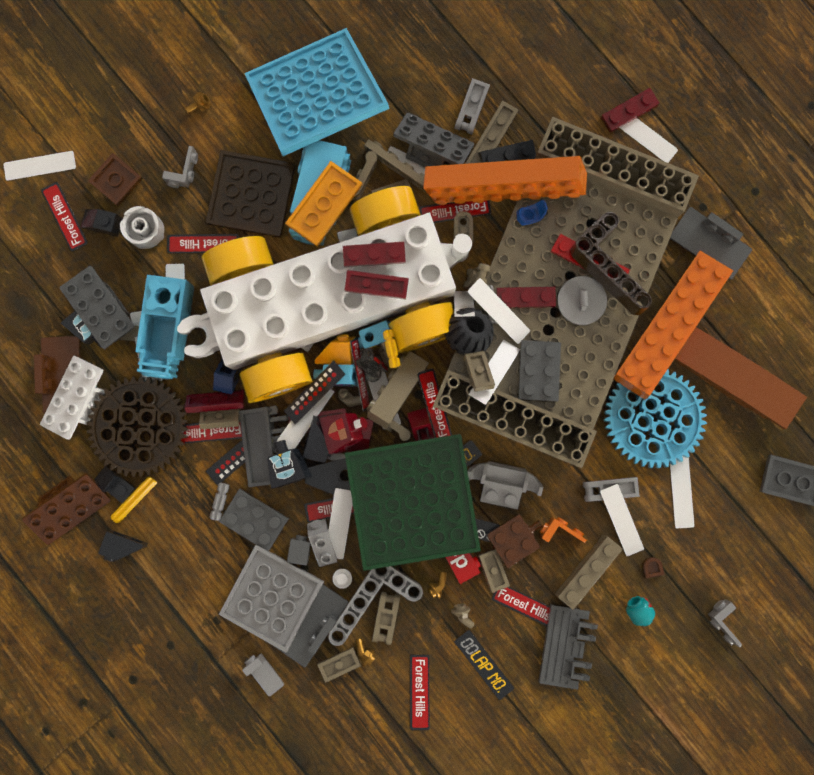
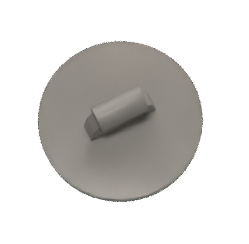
M578 276L568 280L561 287L558 293L557 304L560 313L567 321L576 325H588L597 321L605 312L607 295L602 285L595 279L587 276Z

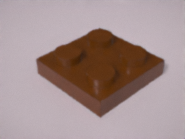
M112 153L88 181L115 205L119 206L143 178Z

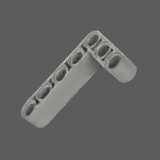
M395 566L386 567L387 572L385 574H379L376 569H371L329 633L330 643L340 646L346 641L383 583L410 601H418L422 597V586ZM394 576H401L403 583L395 585L392 582V578ZM368 581H373L376 584V588L370 591L365 587V584ZM410 587H417L419 594L411 596L408 590ZM363 598L365 605L362 607L356 606L355 599ZM346 614H351L354 617L352 623L345 622L344 616ZM341 631L343 638L340 640L335 639L333 632Z

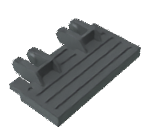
M277 406L239 411L248 487L270 485L267 458L277 453L274 443L280 437H273V434L282 433L286 428L275 429L274 422L289 420L288 415L270 416L278 414Z
M550 604L538 679L540 684L578 690V680H590L588 674L574 672V666L585 669L592 668V664L589 662L574 660V657L583 659L585 642L577 639L596 641L594 635L580 633V627L592 630L598 628V624L580 621V618L589 620L590 611L578 608L572 610L570 607Z

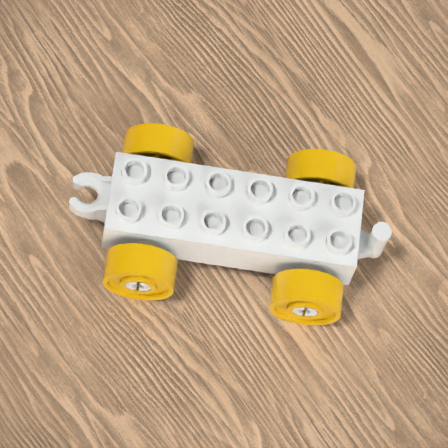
M396 186L367 195L350 207L349 210L358 237L277 264H273L264 237L249 236L219 244L206 251L201 257L210 283L209 287L200 289L207 313L189 316L183 319L177 326V331L182 335L189 334L195 328H202L206 332V340L198 346H186L184 353L191 357L202 358L220 350L225 366L232 370L258 363L240 373L248 402L254 403L293 392L313 382L303 353L285 356L282 355L283 353L405 312L406 315L389 323V328L394 331V340H396L398 353L416 350L446 339L445 333L449 332V326L451 325L449 320L454 310L451 302L432 306L430 304L454 296L456 286L450 269L458 262L466 260L472 246V240L466 234H458L455 236L453 244L440 243L430 212L423 215L420 214L412 188L409 186ZM404 242L405 264L344 268L343 246ZM347 270L409 278L406 300L345 292Z

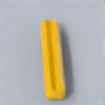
M151 476L147 477L111 515V519L115 523H120L157 484L156 480Z

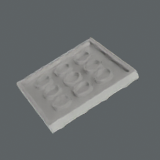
M255 545L219 615L287 653L324 581L292 563H287V560Z

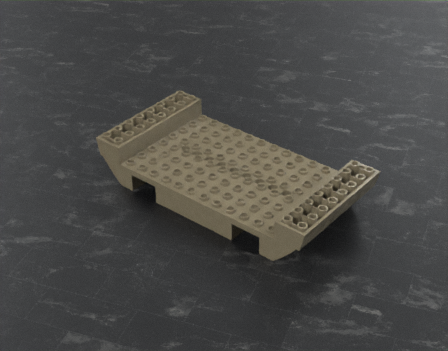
M552 117L535 159L580 156L587 171L586 195H580L577 198L560 196L558 199L541 197L538 200L523 198L517 201L490 266L489 273H487L485 278L487 279L486 284L493 286L495 294L496 288L556 287V308H558L557 293L567 282L565 273L571 272L575 277L587 276L595 279L586 270L551 253L558 236L562 234L576 241L588 229L586 225L587 220H594L596 222L606 212H613L618 216L619 224L599 247L613 261L630 269L628 275L648 293L676 221L685 212L699 175ZM544 200L547 203L548 209L541 221L522 226L517 221V210ZM605 288L604 290L607 295L605 312L597 321L588 325L573 324L567 321L562 314L558 318L552 317L550 310L554 307L509 308L530 329V332L523 340L561 342L559 401L547 402L518 399L519 351L485 405L468 395L473 385L464 355H460L455 351L433 407L582 468L597 432L593 430L639 315L630 313ZM476 301L474 308L488 316V313ZM498 323L492 324L494 330L493 340L488 349L484 351L488 363L503 340L519 349L521 346V342L517 344ZM546 325H550L553 328V334L550 336L545 335L543 332V327Z

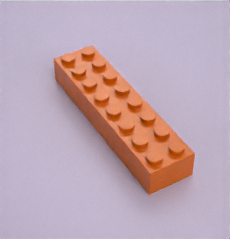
M580 156L426 166L424 177V190L439 205H445L450 202L464 204L468 201L482 203L486 200L501 202L505 199L519 201L523 198L538 200L541 197L558 199L560 196L577 198L580 195H586L587 171Z
M699 251L613 380L644 400H647L733 270L704 252Z

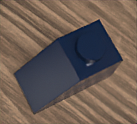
M222 358L214 372L213 390L232 395L242 368L232 370L225 366Z

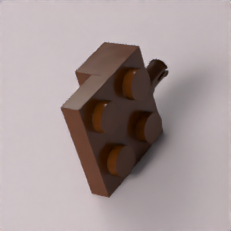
M516 514L486 534L506 568L511 567L540 548L533 533L543 527L539 520L529 526L524 522L520 514Z

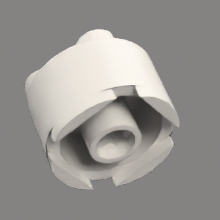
M136 206L125 212L120 223V230L125 239L140 249H149L155 247L164 239L163 222L152 210Z

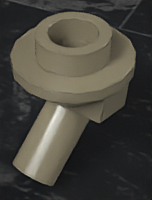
M456 604L455 608L451 609V613L457 616L462 624L472 629L475 623L468 618V613L471 610L470 607L466 606V604Z

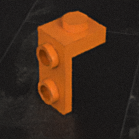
M551 517L549 522H545L539 531L541 533L539 537L547 542L550 541L558 527L583 543L587 541L583 538V532L576 528L571 530L567 527L568 523L560 517L557 519Z

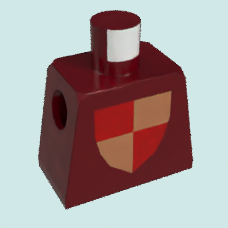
M343 413L319 418L329 454L342 453L363 439L361 430L367 428L366 419L364 417L357 418L355 413Z

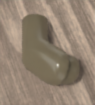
M345 388L339 391L338 397L346 406L362 405L360 396L354 397Z

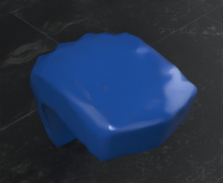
M540 200L533 205L520 208L516 212L517 221L522 226L541 221L546 215L547 203L544 200Z

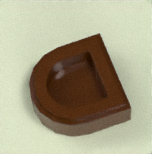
M648 557L643 561L642 570L645 579L665 575L663 565L659 559Z

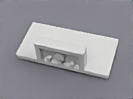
M73 356L40 425L70 440L78 423L87 425L88 422H92L93 419L89 418L88 415H94V412L90 409L91 407L97 408L94 400L101 401L98 395H106L103 389L96 387L103 369Z

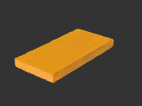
M330 161L285 223L286 226L318 247L363 183Z

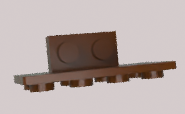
M76 336L41 338V354L34 355L35 393L42 395L44 414L72 357L81 358L80 339Z
M87 473L77 480L68 476L38 498V507L25 515L22 521L42 541L49 545L105 506L111 499L105 492L101 491L97 483Z

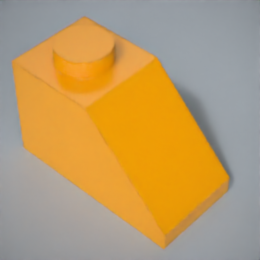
M347 334L338 335L315 359V364H331L333 360L337 365L353 364L350 340L356 337H349Z

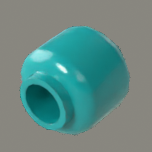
M636 596L628 601L626 612L632 623L636 626L650 625L655 617V610L649 600L645 597Z

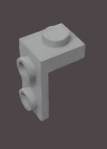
M193 146L188 147L183 174L163 172L162 178L168 186L173 188H179V186L189 188L190 182H193V167L198 161V153Z
M326 518L308 523V538L319 567L336 563L337 557L329 537Z
M726 599L720 600L708 614L712 619L710 623L718 631L722 630L725 634L723 638L731 646L734 644L740 648L742 646L740 641L722 622L736 607Z
M262 653L257 657L253 655L244 662L246 664L242 670L246 676L252 674L268 696L273 695L284 686V682Z

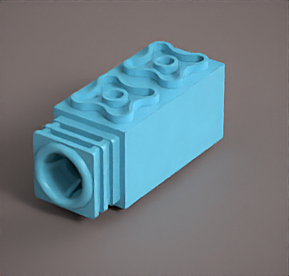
M320 140L303 147L301 161L298 166V173L300 175L290 209L291 214L330 161L346 172H349L351 160L347 147ZM289 228V233L293 239L313 245ZM324 239L319 245H324Z
M147 275L135 351L139 353L140 358L137 372H140L143 376L161 379H173L178 376L176 375V371L178 372L177 365H179L180 361H184L187 335L179 333L177 326L183 319L190 316L194 286L186 279Z

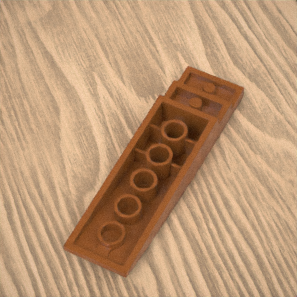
M697 327L674 359L681 366L744 408H749L762 418L769 419L782 429L788 428L807 399V396Z

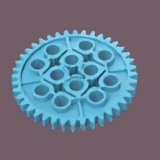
M667 369L658 383L661 387V392L653 390L647 400L635 394V402H631L628 399V393H633L620 383L615 385L618 390L612 389L611 393L614 396H608L607 398L611 403L605 404L609 410L604 411V414L609 417L605 418L604 422L609 423L605 427V429L611 430L607 436L614 437L610 443L617 442L615 450L621 448V456L627 453L626 460L634 458V464L641 461L642 467L648 463V467L653 468L655 463L656 468H661L662 464L664 467H669V462L672 466L676 465V460L682 462L683 457H690L688 452H695L693 446H699L700 444L697 440L703 439L699 433L706 431L701 426L707 424L706 421L702 420L707 414L701 413L706 407L699 405L703 399L696 398L700 393L692 392L695 386L688 387L689 380L682 382V375L676 378V372L669 375V369ZM672 391H675V392L678 393V395H679V399H678V400H674V399L671 397V392H672ZM663 396L666 403L660 404L661 400L658 398ZM646 401L653 403V410H649L646 407ZM639 404L641 412L635 415V409L633 408ZM665 408L671 411L672 415L670 418L664 415L663 411ZM621 410L628 412V419H623L620 416ZM656 414V418L658 419L655 422L653 421L654 418L652 417V415ZM683 416L689 419L688 426L682 423ZM639 418L645 419V427L639 426ZM674 421V426L677 428L671 431V425H669V423H672ZM657 426L663 427V435H659L656 432ZM649 431V435L652 436V438H648L646 440V435H644L643 433ZM675 434H679L682 437L681 443H677L674 440ZM632 435L638 437L639 443L637 445L632 444L630 440ZM650 443L656 445L657 450L655 453L650 452L648 448Z

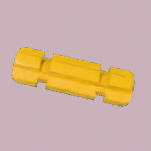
M393 329L383 331V337L386 340L385 347L387 357L389 358V367L397 368L400 366V359L397 358L399 354L396 340H394L395 335Z

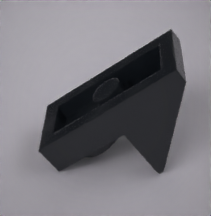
M105 466L94 480L102 492L110 493L123 504L137 488L120 474H117L115 470L111 471L110 466Z

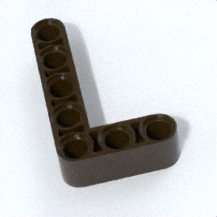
M606 212L576 240L570 251L571 256L630 313L641 315L652 304L651 296L599 247L619 224V218L615 213Z

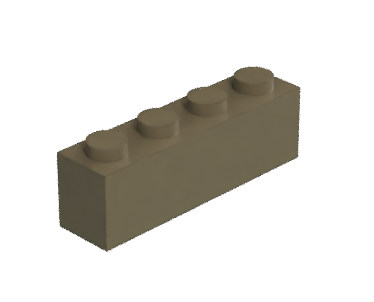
M411 351L406 356L402 355L400 366L396 371L393 369L387 378L389 380L386 386L383 384L377 393L379 395L376 401L372 400L367 407L369 411L367 418L387 429L419 381L417 373L425 371L429 363Z
M602 535L556 591L555 595L574 610L623 549L608 536Z

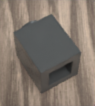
M296 535V538L291 539L287 563L308 564L311 543L307 540L308 536Z

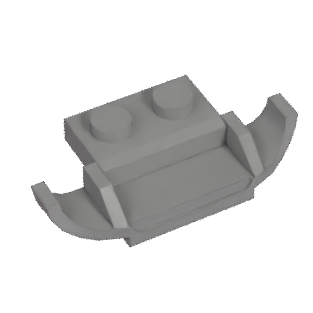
M488 461L476 464L467 471L469 480L477 479L483 484L480 502L518 509L522 492L526 493L528 490L536 493L538 496L542 495L543 485L525 468Z

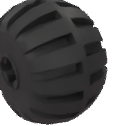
M475 308L459 309L460 311H456L457 314L461 315L475 312V316L455 317L453 313L449 320V324H451L449 332L445 333L447 343L450 344L452 350L455 349L456 353L463 354L464 356L468 353L486 351L494 336L491 320H488L489 317Z

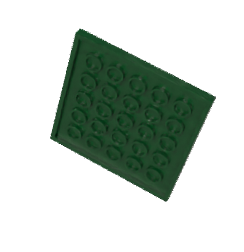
M461 434L345 453L363 571L481 551Z

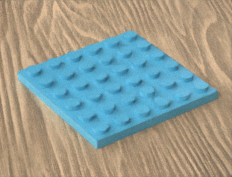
M347 28L244 73L282 156L389 109L387 100Z

